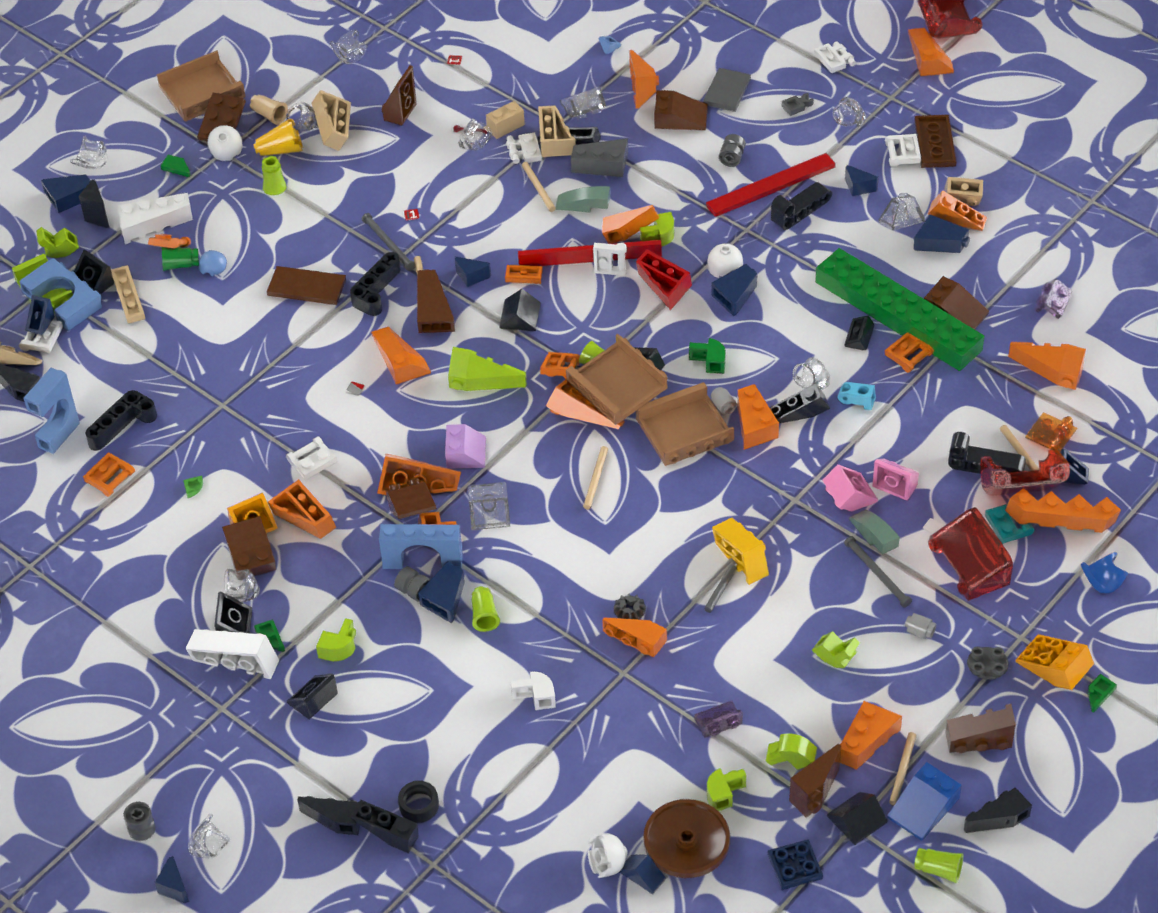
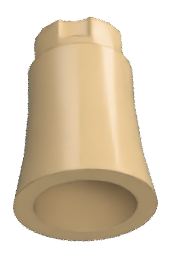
M254 95L251 98L250 108L270 120L273 124L279 125L286 119L288 114L286 103L263 95Z

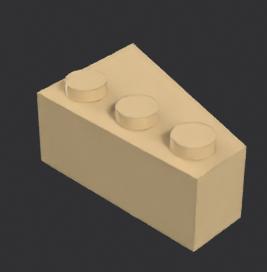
M320 90L312 101V107L323 145L339 151L348 139L351 102Z
M555 105L538 106L542 157L571 155L576 141L570 134L568 126L563 122Z

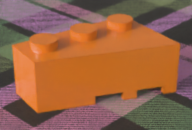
M753 384L738 389L737 407L744 450L777 439L779 436V422L756 385Z
M299 479L268 501L274 515L320 539L336 528L329 512Z
M863 701L840 744V763L857 770L875 754V751L881 745L884 746L892 735L897 734L901 730L902 716Z

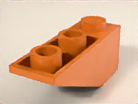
M942 191L931 202L928 215H933L965 228L980 231L984 229L987 219L986 216L945 191Z
M649 205L603 217L602 234L608 244L625 241L639 232L640 227H646L659 219V215L654 206Z
M606 617L602 619L603 632L610 637L621 640L627 646L638 649L645 655L648 654L655 657L667 642V629L650 620Z

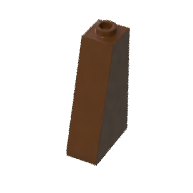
M417 270V325L419 333L455 332L454 317L436 270Z

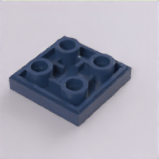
M809 839L768 850V857L781 890L823 879V873Z

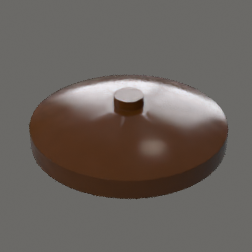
M680 799L662 805L652 813L644 828V848L646 854L651 857L659 870L674 877L695 878L712 872L724 861L730 847V831L725 818L714 807L698 800Z

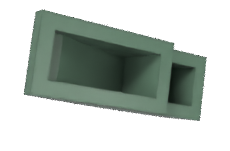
M584 187L559 194L556 210L591 213V208L608 209L610 187Z
M865 509L849 517L851 523L869 545H875L882 555L899 547L900 537L876 514Z

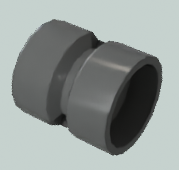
M729 134L725 137L718 156L719 161L723 165L735 167L740 163L746 146L743 137L737 134Z
M406 566L398 573L394 586L402 593L408 594L412 599L419 602L418 593L431 579L420 575L418 571Z
M139 801L129 804L125 808L123 815L130 837L137 841L149 839L156 830L149 805Z

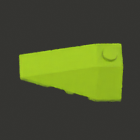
M458 347L452 348L448 372L449 388L476 391L524 388L527 386L526 372L507 364L499 365L494 363L490 357L485 359L477 356V352Z

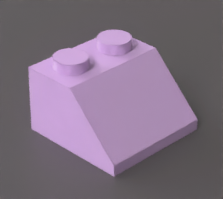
M466 424L446 425V467L448 469L485 468L486 436Z

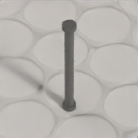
M370 213L364 214L362 221L371 227L392 252L399 255V259L404 264L407 271L414 269L415 263L409 260L372 219V215Z
M853 536L848 537L844 545L850 547L898 598L903 608L909 606L912 599L906 596L856 543V539Z

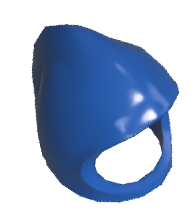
M1113 552L1091 565H1087L1085 562L1081 563L1088 581L1100 593L1109 594L1114 592L1122 585L1128 575V572L1114 565V560L1118 555L1117 552Z

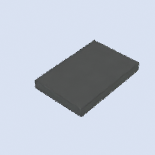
M719 68L703 99V103L711 107L736 112L751 80V74Z

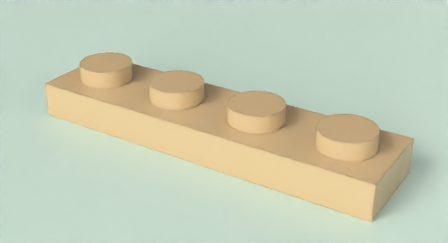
M128 265L111 269L127 323L144 320L145 314Z

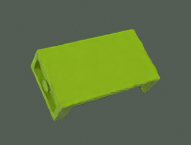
M44 253L12 268L14 279L20 288L21 279L48 261ZM58 288L49 291L42 297L51 300L55 314L54 310L73 296V292L71 290L67 291L65 288Z

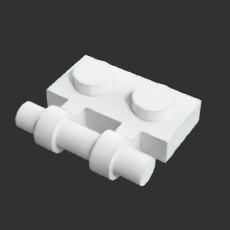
M835 42L833 47L828 43L814 49L816 57L831 73L846 68V64L850 66L856 64L853 55L848 53L844 45L839 44V42Z
M535 133L518 135V140L513 139L511 135L507 136L506 145L510 150L509 156L514 164L519 163L520 159H524V162L528 163L542 161Z

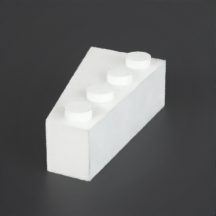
M188 193L118 205L125 244L131 243V240L137 237L142 239L146 237L145 234L153 231L156 233L161 232L164 227H174L193 220Z
M195 629L186 646V650L193 661L212 666L222 664L233 671L236 668L247 670L246 673L250 675H255L257 672L264 674V678L267 679L272 678L279 662V658L268 638L260 633L249 634L244 632Z

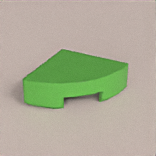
M202 476L183 480L187 498L195 496L202 489Z

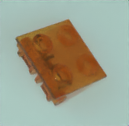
M1043 412L1025 438L1060 453L1061 449L1065 447L1076 432L1077 427L1073 426V418L1070 416L1059 420Z

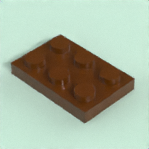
M212 92L197 138L208 142L210 132L219 126L227 125L236 130L246 102L245 99Z

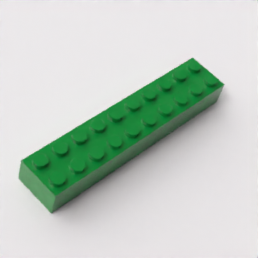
M838 248L816 267L815 283L901 336L908 332L933 348L934 353L932 355L958 371H961L983 351L985 335L841 248Z

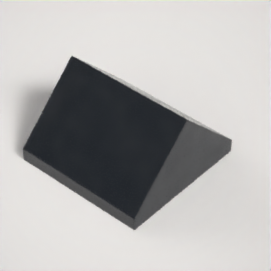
M93 179L79 195L84 220L108 228L109 223L104 202L96 180Z
M83 250L74 273L81 281H85L92 290L102 294L114 285L111 268L87 250Z
M518 290L504 300L499 328L536 331L541 302L525 290Z
M220 591L217 598L215 630L250 634L252 607Z
M333 674L313 676L286 702L310 720L338 694L335 676Z
M858 792L827 814V817L854 845L888 822L875 794Z

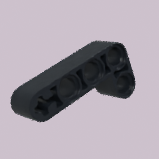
M815 182L790 200L782 195H778L771 204V221L782 229L788 230L825 205L831 199L832 191L821 183Z
M386 253L352 286L350 295L354 308L370 316L381 314L382 303L379 293L401 270L397 253Z
M135 390L126 392L87 428L85 435L89 448L94 451L101 450L135 418L144 423L154 422L157 419L154 401Z
M955 432L953 434L948 458V465L952 469L1013 480L1023 477L1026 464L1024 456L969 446L970 436L967 433Z

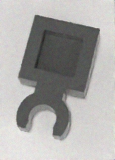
M809 93L803 94L800 98L795 95L783 100L781 106L792 116L804 111L805 107L812 106L814 99H809Z

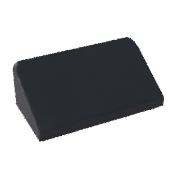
M869 315L852 319L844 344L845 347L867 350L874 328V323Z

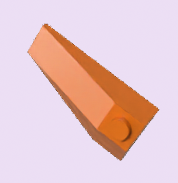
M385 454L377 494L386 495L385 490L389 489V485L396 483L401 485L408 484V480L414 478L425 481L430 493L457 491L461 472L405 457Z

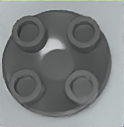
M974 647L967 659L969 670L975 676L983 679L999 678L1006 673L1009 666L1004 650L1000 647Z

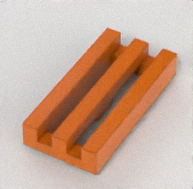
M507 265L505 282L541 284L543 266Z

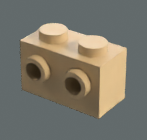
M512 101L486 114L488 131L498 139L524 126V110L515 101Z
M948 177L944 191L968 206L979 205L983 196V180Z

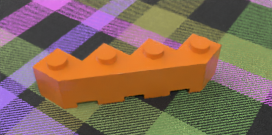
M1023 488L1009 499L1005 511L1019 524L1036 523L1043 527L1055 528V526H1064L1066 529L1082 531L1083 529H1092L1094 532L1103 533L1116 522L1121 509L1108 497L1093 507L1080 494L1065 504L1052 491L1037 501Z

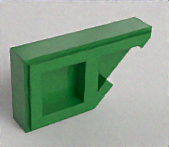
M168 154L160 165L163 171L186 177L191 176L184 158Z
M273 619L254 625L256 634L266 635L273 649L281 652L285 651Z
M1099 674L1087 689L1092 712H1095L1117 688V684L1102 674Z

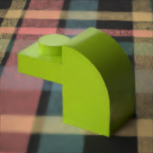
M672 212L658 214L659 219L654 221L652 226L640 227V241L661 240L662 247L668 245L674 238V218Z
M43 227L36 230L37 242L41 247L45 248V255L48 257H66L79 248L77 236L66 228H63L55 235Z
M345 618L338 634L327 631L322 632L316 645L319 659L342 661L354 653L356 629L354 628L353 620Z
M831 631L819 639L812 651L825 663L835 668H845L857 653L856 648L860 642L855 637L843 642Z
M791 733L780 734L779 741L769 743L766 762L769 765L788 761L797 770L805 768L815 761L817 747L803 736Z
M721 768L715 770L707 780L708 804L718 811L733 807V794L731 791L746 787L747 775L744 769L732 770L723 775Z

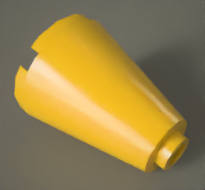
M290 118L257 138L255 140L256 143L253 144L255 152L257 154L260 153L261 156L303 151L299 132L296 128H293L295 126L293 119Z

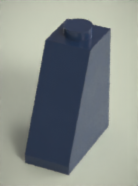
M84 174L43 179L41 183L45 195L57 212L60 213L80 204L79 195L91 180Z
M929 215L914 237L913 250L961 253L963 248L967 247L970 242V237H968L969 229Z
M744 264L711 283V295L731 315L735 316L757 287L758 275L754 269Z
M447 562L418 593L420 605L452 623L465 583L464 571L458 565Z

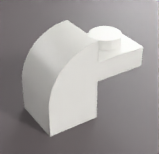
M530 672V679L511 681L513 700L533 697L535 710L556 707L553 683L545 674Z

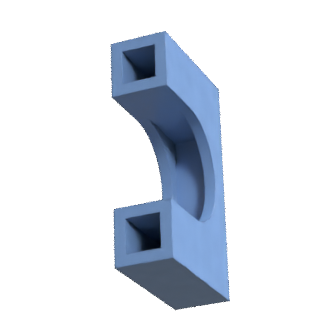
M54 258L20 280L22 293L30 300L32 295L42 297L49 291L58 288H65L74 292L68 301L54 310L56 320L62 322L63 327L68 331L102 308L99 292L92 290L85 281H81L73 271L70 272L62 262H58Z
M51 367L24 397L27 411L44 417L53 406L49 419L35 434L38 448L54 454L80 422L67 374L62 370H56Z
M380 524L379 544L383 569H403L404 549L414 545H424L435 549L440 554L442 567L449 562L453 565H458L462 569L463 550L460 525Z

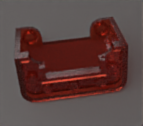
M918 0L929 33L934 38L941 39L976 34L981 30L983 24L978 17L970 20L963 3L965 0Z
M1058 449L1048 450L1047 458L1039 460V470L1008 473L1002 469L1001 465L994 464L990 456L980 457L982 489L986 494L992 496L1017 493L1023 488L1028 492L1051 490L1067 480L1070 473L1069 462Z
M976 507L966 510L930 536L928 541L930 550L937 554L943 552L959 576L957 588L967 601L1010 585L1013 569L1012 558Z

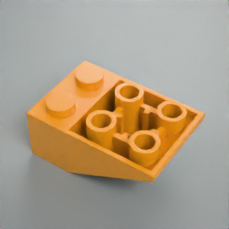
M1039 634L1015 660L1016 663L1052 685L1072 690L1094 665L1087 645Z

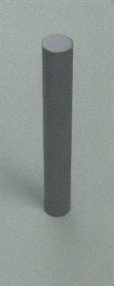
M734 564L729 565L704 608L706 612H712L737 569Z

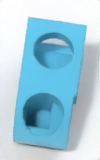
M845 382L842 384L837 398L843 404L853 403L864 406L865 410H872L876 400L875 385Z

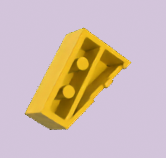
M732 517L712 527L716 545L728 559L732 558L736 562L737 571L744 572L746 582L749 585L769 575L765 556L766 547L762 540H758L751 531L746 530L740 522L738 523Z

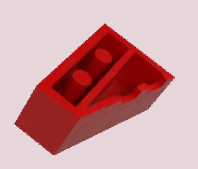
M648 249L636 261L639 276L670 310L692 286L690 272Z

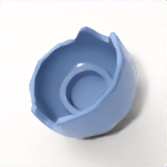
M209 250L200 257L199 270L203 275L205 273H209L211 276L221 274L226 269L227 259L222 253Z

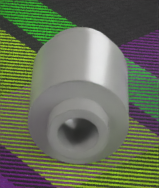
M718 387L712 391L711 400L720 413L723 415L731 414L735 410L737 403L727 389Z
M916 613L908 616L905 622L907 632L925 639L933 637L937 625L932 619Z

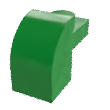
M709 338L708 344L690 342L689 360L706 361V373L724 374L726 350L721 342Z

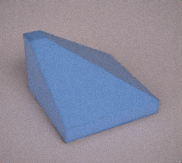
M599 36V41L606 54L613 52L621 46L611 36Z

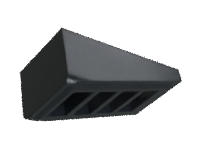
M598 127L569 128L570 134H573L572 137L575 138L576 145L600 141L601 135Z

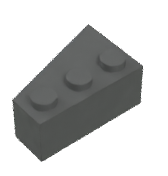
M628 138L574 145L571 154V173L623 177L628 156Z

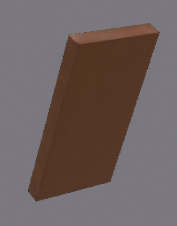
M949 115L914 116L916 136L921 155V168L956 167Z
M276 266L267 289V296L337 305L346 282V275Z

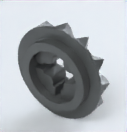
M629 593L627 596L621 595L620 599L615 600L614 613L618 618L639 620L645 614L646 605L644 600L640 599L638 595L631 596ZM626 604L633 606V610L626 608Z

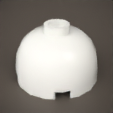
M227 125L219 126L210 132L208 148L216 159L230 161L233 157L240 154L243 147L242 139L238 131L233 127Z
M731 244L717 245L708 255V270L710 274L717 278L743 265V256L740 250Z
M609 833L591 836L588 844H592L591 850H588V859L593 873H598V877L603 878L621 871L627 858V849L620 839Z

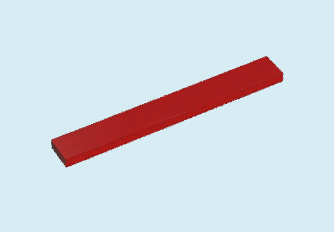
M824 153L706 202V207L715 217L833 169L836 163L827 153Z
M661 240L624 243L627 249L625 260L638 259L646 249L662 257ZM594 245L518 251L519 265L522 266L594 262ZM613 254V261L618 260V254Z

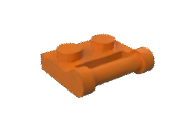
M155 234V237H150L148 240V245L167 248L188 247L191 243L189 237L172 238L170 234Z
M908 332L885 350V356L902 366L903 370L907 373L911 372L914 366L926 356L934 353L930 345ZM917 349H922V351L919 352L916 356H914L911 360L906 359Z
M548 352L540 367V374L549 377L563 376L567 379L566 369L570 366L576 368L580 364V355ZM566 362H570L568 367H563Z
M108 452L83 478L86 483L109 497L114 493L113 490L128 475L131 476L135 472V469L129 463ZM119 469L123 470L108 485L105 484Z

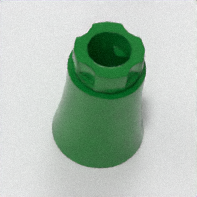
M162 247L163 271L199 266L198 248Z

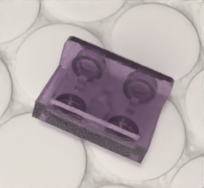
M1055 278L1042 287L1041 291L1043 292L1036 301L1035 311L1038 313L1045 309L1059 319L1063 315L1073 291Z
M729 701L694 714V720L704 738L716 736L728 729L737 728L743 723V713L741 710H737L733 701Z

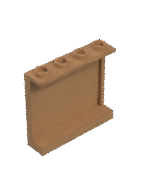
M217 50L157 74L159 88L185 122L206 113L212 92L241 98L246 97L243 83L241 81L237 82L220 61Z
M616 334V343L576 370L572 366L566 369L567 382L615 425L668 388V378L665 372L657 369L651 360H647L639 349L632 347L626 338H622L619 334Z
M704 382L650 401L636 411V420L665 466L734 441V427L728 428L708 397L707 386Z

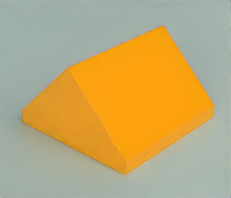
M263 493L227 508L230 524L260 516L266 533L278 529Z

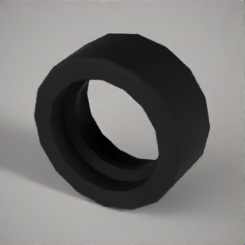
M412 781L402 787L398 794V805L401 815L416 823H422L434 817L439 809L438 793L435 787L425 781ZM415 794H425L431 798V803L423 809L414 810L406 805L407 799Z

